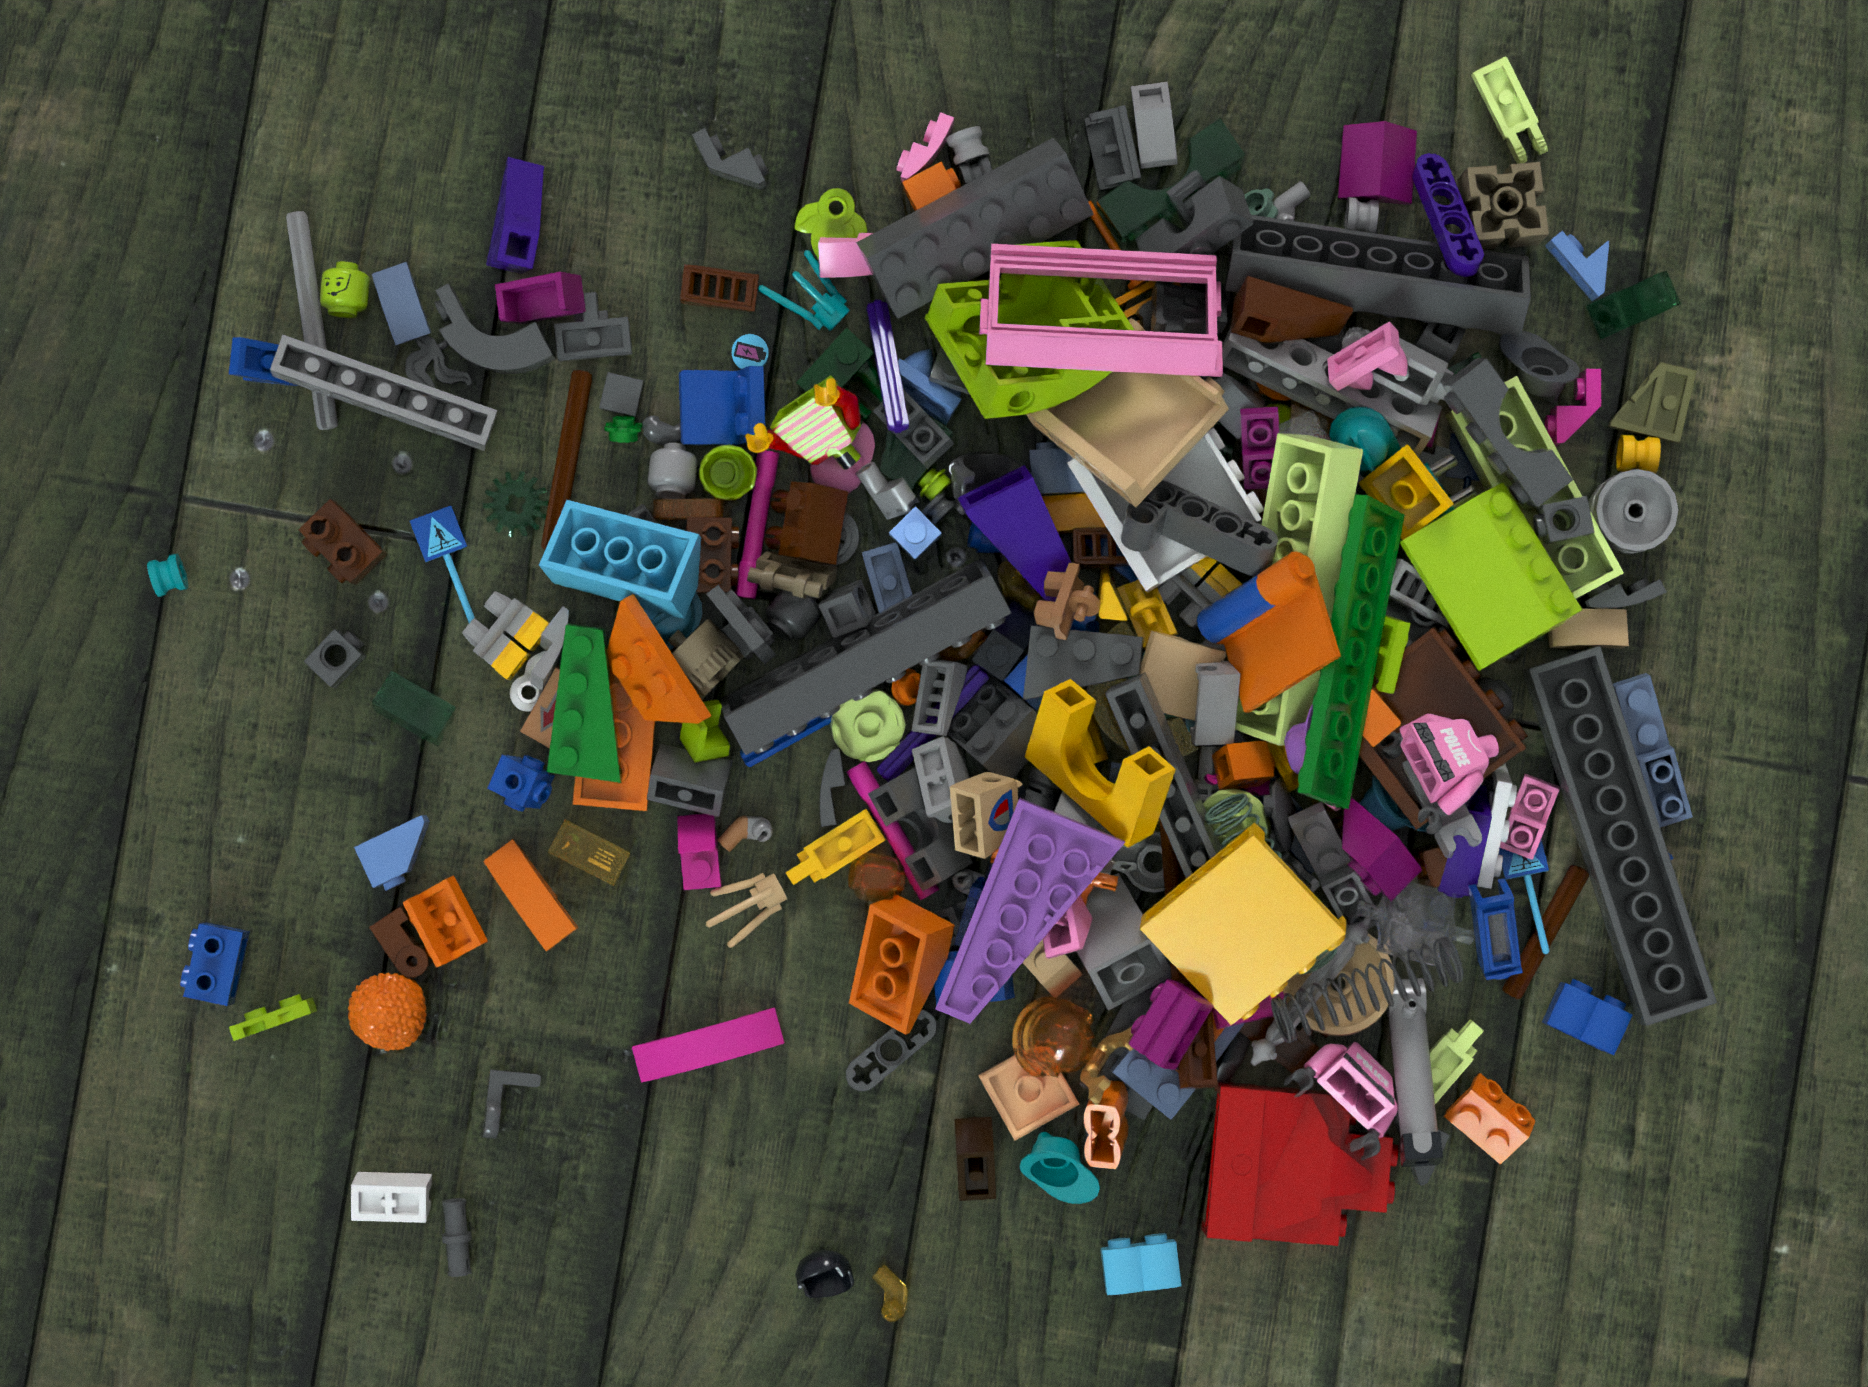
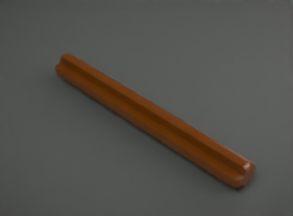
M573 370L571 374L541 547L544 550L548 545L566 500H571L592 382V374L587 371Z

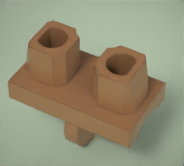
M1068 563L1066 572L1048 571L1044 581L1045 595L1057 597L1056 601L1039 600L1034 610L1036 624L1054 628L1056 639L1067 640L1074 619L1082 622L1086 616H1094L1100 609L1101 602L1093 594L1094 588L1089 585L1084 586V583L1078 577L1080 564Z

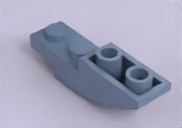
M1644 673L1613 683L1659 827L1692 818L1675 751L1669 745L1651 676Z

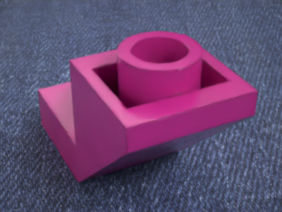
M1585 369L1580 372V378L1575 379L1574 399L1575 401H1580V406H1555L1550 410V415L1545 416L1544 426L1555 447L1565 443L1601 407V369Z

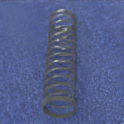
M1443 936V938L1435 940L1433 949L1427 944H1422L1419 953L1413 949H1408L1406 959L1400 954L1394 955L1392 964L1385 958L1381 959L1379 970L1376 966L1369 963L1366 966L1365 974L1358 968H1354L1351 979L1346 974L1340 973L1338 985L1334 980L1327 978L1324 983V989L1317 983L1312 984L1310 994L1305 989L1299 988L1297 1000L1290 993H1285L1283 1000L1280 997L1272 998V1012L1280 1034L1289 1044L1298 1040L1286 1003L1289 996L1298 1008L1306 1034L1311 1036L1308 1020L1301 1008L1300 992H1304L1310 1000L1320 1030L1325 1031L1323 1018L1315 1003L1314 987H1317L1324 995L1332 1022L1335 1026L1339 1025L1336 1011L1328 996V982H1331L1337 989L1347 1019L1352 1022L1353 1016L1342 992V977H1345L1352 986L1358 1009L1362 1016H1366L1365 1005L1355 985V972L1360 973L1365 980L1372 1005L1379 1012V1001L1369 981V967H1372L1378 974L1386 1001L1389 1006L1393 1007V997L1382 974L1383 962L1387 963L1392 969L1400 997L1403 1001L1407 1002L1405 987L1396 971V957H1399L1406 965L1413 991L1416 996L1420 997L1421 989L1409 963L1410 952H1413L1419 959L1427 987L1430 991L1434 992L1435 986L1432 976L1423 960L1424 947L1434 957L1435 967L1443 986L1448 987L1446 972L1453 982H1462L1464 978L1463 967L1454 944L1448 937ZM1437 943H1438V948H1439V953H1440V957H1441L1442 963H1441V961H1440V959H1439V957L1437 956V953H1436V944H1437ZM1447 952L1449 953V955H1450V957H1451V959H1452V961H1453V963H1454V965H1455L1456 973H1455V971L1453 970V967H1452V965H1451V963H1450V960H1449V958H1448Z

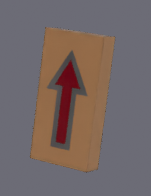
M559 666L553 671L520 730L523 734L550 748L560 673Z

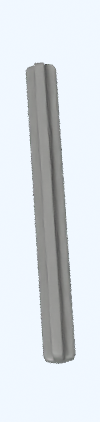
M304 211L291 212L286 215L304 342L327 350L308 217ZM312 391L318 429L328 430L336 428L338 421L334 398Z

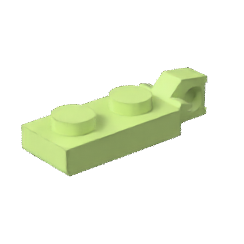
M1469 1020L1458 1033L1451 1028L1429 1050L1435 1104L1474 1060L1472 1057L1478 1051L1472 1044L1484 1030L1472 1020Z

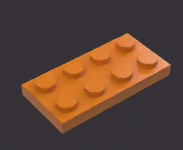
M609 665L611 697H613V714L618 740V757L622 782L575 776L573 805L648 811L649 800H647L652 771L656 721L644 720Z

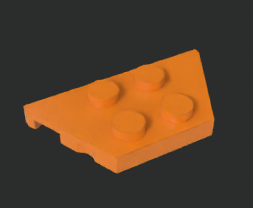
M632 594L621 600L607 648L608 663L613 674L619 679L630 696L633 705L639 710L644 720L699 724L711 717L712 715L635 595Z

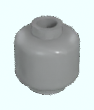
M665 444L664 448L658 449L651 454L648 485L652 490L656 491V495L659 498L665 500L684 499L685 495L691 493L696 485L697 458L694 454L687 451L686 446L683 444Z

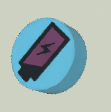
M746 334L734 342L732 358L739 369L748 366L764 367L769 359V349L761 337L754 334Z

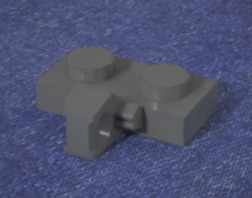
M596 292L583 293L586 312L574 314L575 322L554 324L559 362L633 355L629 317L609 318L608 310L599 311L598 294Z

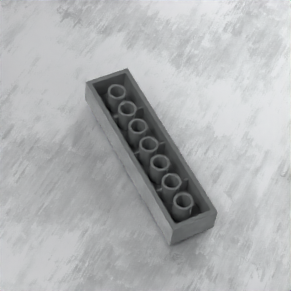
M1251 215L1253 225L1240 233L1238 237L1229 241L1225 291L1235 293L1239 292L1247 276L1352 307L1353 312L1363 311L1382 314L1389 318L1403 317L1420 320L1424 323L1436 322L1456 325L1462 329L1489 330L1502 335H1521L1531 299L1528 256L1483 250L1484 257L1478 272L1473 276L1461 277L1450 271L1439 244L1436 242Z
M980 558L874 615L867 626L836 638H831L721 697L720 701L724 718L745 755L753 751L755 754L762 753L774 745V740L785 734L793 736L800 733L807 727V722L818 716L823 719L835 714L840 710L839 705L852 698L854 701H858L867 697L873 692V687L884 681L892 683L899 680L907 673L906 669L917 663L926 665L937 659L940 655L939 652L952 645L953 648L966 644L973 638L972 634L983 628L991 630L1005 622V616L1011 614V611L985 563Z

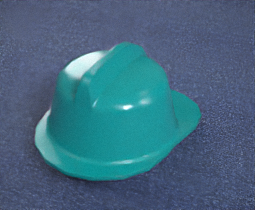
M1358 406L1346 409L1338 414L1331 423L1329 432L1331 441L1363 449L1359 474L1363 477L1368 476L1400 450L1399 442L1387 420L1381 413L1372 408Z
M1041 1132L1032 1147L1031 1153L1025 1156L1019 1165L1022 1174L1060 1201L1082 1204L1090 1202L1098 1196L1100 1190L1098 1179L1081 1163L1077 1145L1066 1138L1054 1137L1047 1132Z

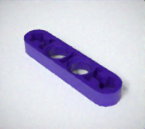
M1431 153L1421 155L1415 165L1412 178L1445 262L1454 274L1461 277L1473 276L1478 272L1484 252L1446 160L1439 155ZM1437 195L1444 196L1449 199L1451 204H1438L1433 197ZM1454 224L1463 233L1453 234L1446 230L1444 225Z

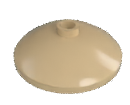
M1368 933L1370 937L1369 942L1356 945L1354 955L1334 980L1339 978L1340 973L1346 974L1351 979L1354 968H1358L1365 974L1366 966L1369 963L1376 966L1379 970L1381 959L1385 958L1391 962L1390 957L1380 942ZM1383 962L1382 974L1393 996V971L1387 963ZM1369 967L1368 976L1379 1001V1012L1372 1005L1365 980L1360 973L1355 972V985L1365 1005L1366 1016H1362L1358 1009L1352 986L1345 977H1342L1341 980L1345 983V988L1342 992L1349 1004L1353 1016L1352 1022L1347 1019L1338 991L1332 989L1330 984L1327 988L1328 996L1336 1011L1339 1025L1335 1026L1332 1022L1325 997L1322 994L1316 1001V1005L1323 1018L1325 1031L1320 1030L1313 1007L1305 1015L1310 1029L1325 1035L1347 1036L1361 1032L1376 1023L1389 1006L1376 971ZM1311 973L1304 975L1295 974L1287 980L1288 984L1283 990L1284 995L1285 993H1290L1294 996ZM1289 996L1287 997V1003L1291 1000Z

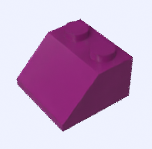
M1351 797L1349 809L1344 808L1342 849L1351 859L1347 866L1361 879V884L1370 893L1377 896L1381 892L1392 901L1422 871V868L1399 837Z

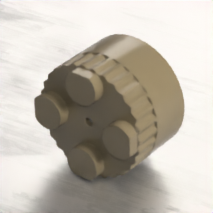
M709 618L688 638L680 630H677L668 640L676 648L672 655L701 700L744 657L739 652V647Z

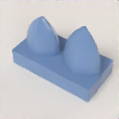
M931 349L913 353L904 360L899 358L898 364L903 389L927 414L946 426L961 401V392L929 381L933 368Z

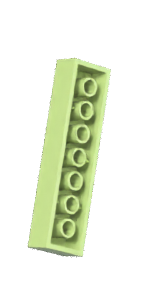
M1277 433L1262 525L1274 531L1278 537L1272 564L1295 551L1309 557L1315 566V573L1329 618H1331L1335 601L1334 588L1339 580L1342 565L1341 552L1344 544H1346L1349 528L1348 516L1354 503L1363 449L1310 435ZM1320 670L1250 713H1244L1238 695L1235 730L1279 746H1285L1284 740L1291 727L1306 722L1313 697L1318 689Z

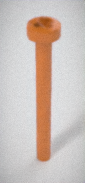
M1088 201L1094 214L1090 217L1110 250H1121L1092 201ZM1129 280L1130 283L1127 287L1131 291L1144 284L1145 281Z

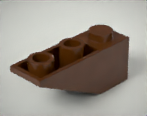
M1247 276L1234 299L1231 333L1264 343L1339 335L1352 314L1353 308Z

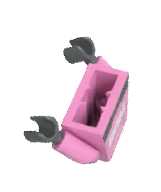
M1425 714L1400 727L1399 733L1396 734L1393 731L1380 742L1381 746L1394 742L1382 751L1388 759H1395L1400 756L1402 751L1404 752L1430 803H1438L1437 807H1424L1418 813L1420 823L1429 816L1436 817L1435 821L1426 828L1428 834L1437 833L1443 825L1441 817L1445 814L1450 816L1471 798L1483 783V774L1489 765V758L1497 756L1499 752L1498 742L1492 734L1477 738L1469 721L1465 719L1452 720L1434 714Z
M1354 1041L1347 1048L1342 1044H1326L1304 1064L1305 1069H1298L1287 1077L1284 1081V1086L1292 1080L1296 1081L1300 1086V1091L1294 1097H1300L1313 1086V1077L1317 1078V1082L1368 1130L1366 1135L1356 1138L1350 1143L1351 1152L1364 1147L1365 1152L1361 1160H1365L1380 1152L1381 1147L1378 1137L1382 1138L1397 1114L1398 1104L1394 1098L1393 1078L1359 1043Z

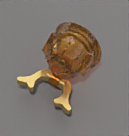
M1041 997L1027 1004L1018 1015L1013 1028L1012 1045L1016 1059L1021 1067L1034 1077L1048 1075L1058 1078L1061 1072L1071 1073L1080 1070L1086 1065L1081 1071L1080 1080L1089 1088L1088 1099L1097 1105L1100 1103L1104 1091L1111 1085V1081L1104 1075L1098 1077V1074H1100L1107 1063L1110 1054L1117 1048L1125 1047L1129 1051L1134 1049L1128 1044L1133 1036L1131 1033L1132 1026L1121 1033L1107 1036L1098 1044L1097 1048L1092 1047L1095 1035L1092 1033L1091 1024L1094 1019L1088 1010L1066 999Z

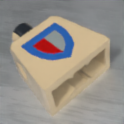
M984 772L951 785L950 798L955 850L983 859L989 857L1001 845L1018 800L1020 798L1024 799L1026 796L1024 785L1014 778L992 772Z

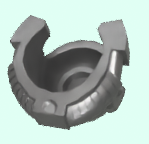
M986 451L968 452V454L959 456L951 461L949 472L952 474L951 486L957 511L961 515L965 514L957 499L958 497L1023 466V463H1017L1011 455L988 453Z

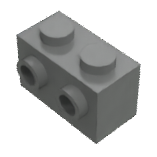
M660 743L650 775L647 800L719 817L728 789L733 761L716 758L694 763L686 749Z

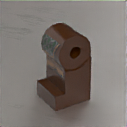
M402 905L369 928L397 970L406 977L415 978L429 969L432 959L427 955L424 945L417 943L404 922L409 920L404 905Z

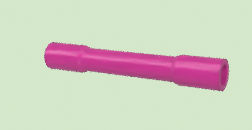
M765 450L757 453L755 464L757 476L755 486L753 487L742 560L738 568V586H735V594L738 597L756 599L758 584L748 582L747 577L750 568H756V561L762 553L771 492L775 485L780 454L777 452Z
M864 761L846 772L861 799L872 812L903 866L904 873L918 898L922 900L938 891L937 884L924 891L921 890L905 861L906 857L915 852L913 846L898 821L885 826L868 793L880 786L867 763Z

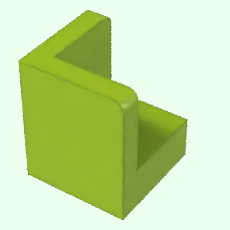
M719 700L703 702L712 715L699 724L682 723L680 740L694 763L727 757L729 755L730 744L718 727L722 708Z

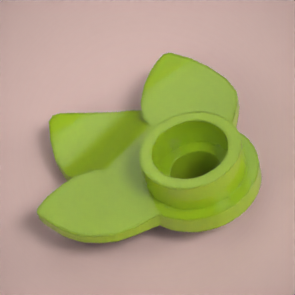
M841 188L829 189L823 193L819 202L806 204L799 211L795 222V230L802 233H811L812 249L818 259V242L820 237L857 238L859 233H867L865 220L855 212L853 197L849 192ZM832 201L842 203L843 211L841 213L834 214L831 212L829 205Z

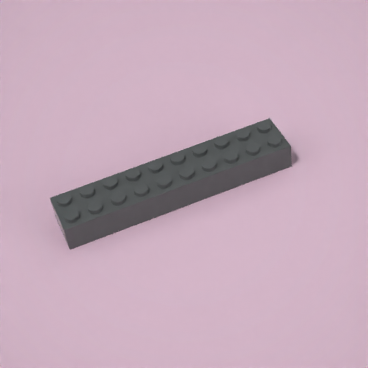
M1601 647L1589 648L1522 670L1637 1023L1648 1026L1717 1003Z

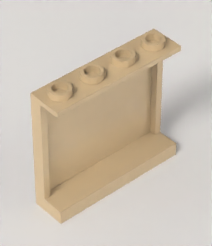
M1132 318L1129 319L1135 331H1145L1137 321ZM1113 371L1095 386L1073 399L1026 415L1037 430L1136 508L1229 408L1222 397L1225 393L1224 390L1210 377L1203 380L1199 376Z

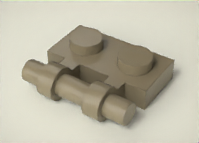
M767 550L757 559L756 568H750L747 577L748 582L760 584L761 589L773 591L775 588L792 592L793 596L803 599L806 596L820 598L823 589L826 590L836 581L838 567L778 555L779 553Z

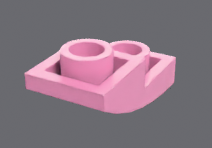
M940 112L937 122L930 120L923 141L929 143L928 147L913 142L910 151L903 150L896 169L902 172L900 176L901 183L926 170L942 150L946 138L950 135L954 125V117Z
M859 233L857 238L820 237L818 242L820 278L872 275L856 242L873 233Z
M1524 774L1516 795L1514 807L1511 808L1507 818L1510 821L1507 842L1500 843V848L1533 860L1560 786Z

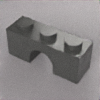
M1221 176L1217 177L1191 197L1195 213L1187 229L1183 230L1162 218L1136 238L1139 251L1212 255L1254 224L1243 190Z
M916 767L868 793L885 826L900 820L909 823L916 831L918 847L912 855L905 858V861L922 891L947 879L973 863L968 854L955 850L952 824L927 816Z

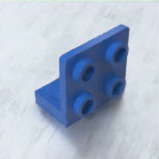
M748 366L738 371H680L681 443L683 445H747L745 435L748 433L755 435L753 427L756 424L763 423L765 425L763 366Z

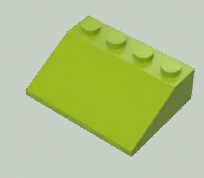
M1504 482L1472 498L1400 542L1478 671L1562 625L1582 611L1578 601Z

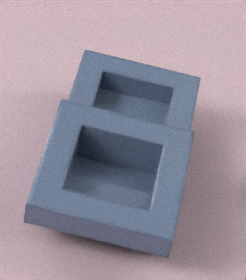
M404 262L373 273V281L395 345L431 333L408 263Z

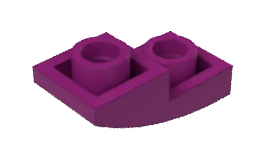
M1278 407L1240 409L1243 475L1245 477L1244 490L1268 488L1277 433H1279Z

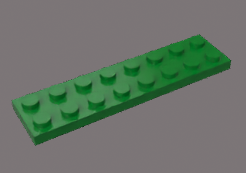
M1357 494L1354 497L1353 507L1349 511L1348 534L1346 544H1344L1341 552L1342 565L1339 580L1334 588L1335 601L1330 618L1341 657L1320 669L1318 689L1312 702L1313 714L1311 725L1305 738L1306 751L1303 766L1298 774V793L1333 807L1349 809L1405 517L1404 514L1369 495Z

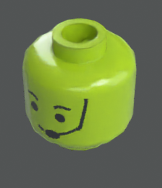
M340 261L336 262V268H330L323 272L320 304L328 309L329 315L339 318H356L357 313L367 308L370 278L367 274L358 270V264Z

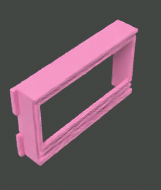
M991 244L989 299H981L979 334H987L986 365L1222 377V341H1218L1217 317H1221V282L1216 281V255ZM1000 273L1205 284L1206 334L997 323Z

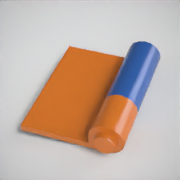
M1297 551L1291 552L1203 609L1197 616V625L1204 638L1215 644H1224L1229 662L1240 673L1239 697L1244 713L1252 712L1341 657L1315 573V566L1309 557Z

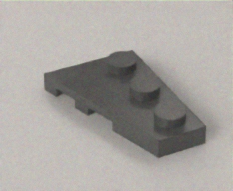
M1031 626L1023 700L1042 697L1044 691L1069 679H1072L1082 688L1139 675L1144 638L1070 630L1067 640L1056 639L1054 628Z

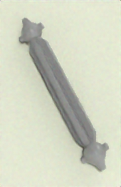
M1365 918L1358 923L1346 924V937L1337 947V953L1334 958L1320 969L1313 971L1300 988L1305 989L1310 994L1313 983L1319 984L1324 989V983L1327 978L1334 980L1354 955L1356 945L1369 942L1370 937L1368 936L1367 929L1370 920ZM1314 987V999L1316 1003V1001L1322 995V992L1317 987ZM1300 992L1301 1008L1306 1015L1312 1008V1004L1305 993ZM1291 999L1287 1003V1009L1294 1028H1296L1301 1019L1298 1008ZM1275 1020L1268 1027L1265 1039L1254 1040L1251 1044L1254 1054L1250 1063L1253 1066L1262 1061L1276 1059L1275 1046L1285 1041L1280 1034Z

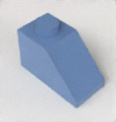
M427 815L416 817L354 847L373 888L383 885L385 891L406 882L403 875L413 870L430 822Z

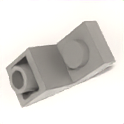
M1168 82L1131 86L1141 169L1178 164Z

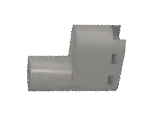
M875 462L864 465L856 472L857 477L886 519L904 515L911 511L910 508L914 504L919 503V500L903 477L888 482Z

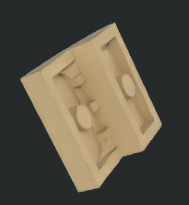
M1151 631L1141 662L1140 674L1146 672L1163 713L1195 721L1199 683L1197 679L1198 673L1195 672L1196 664L1224 661L1226 652L1216 647L1189 642L1181 637Z

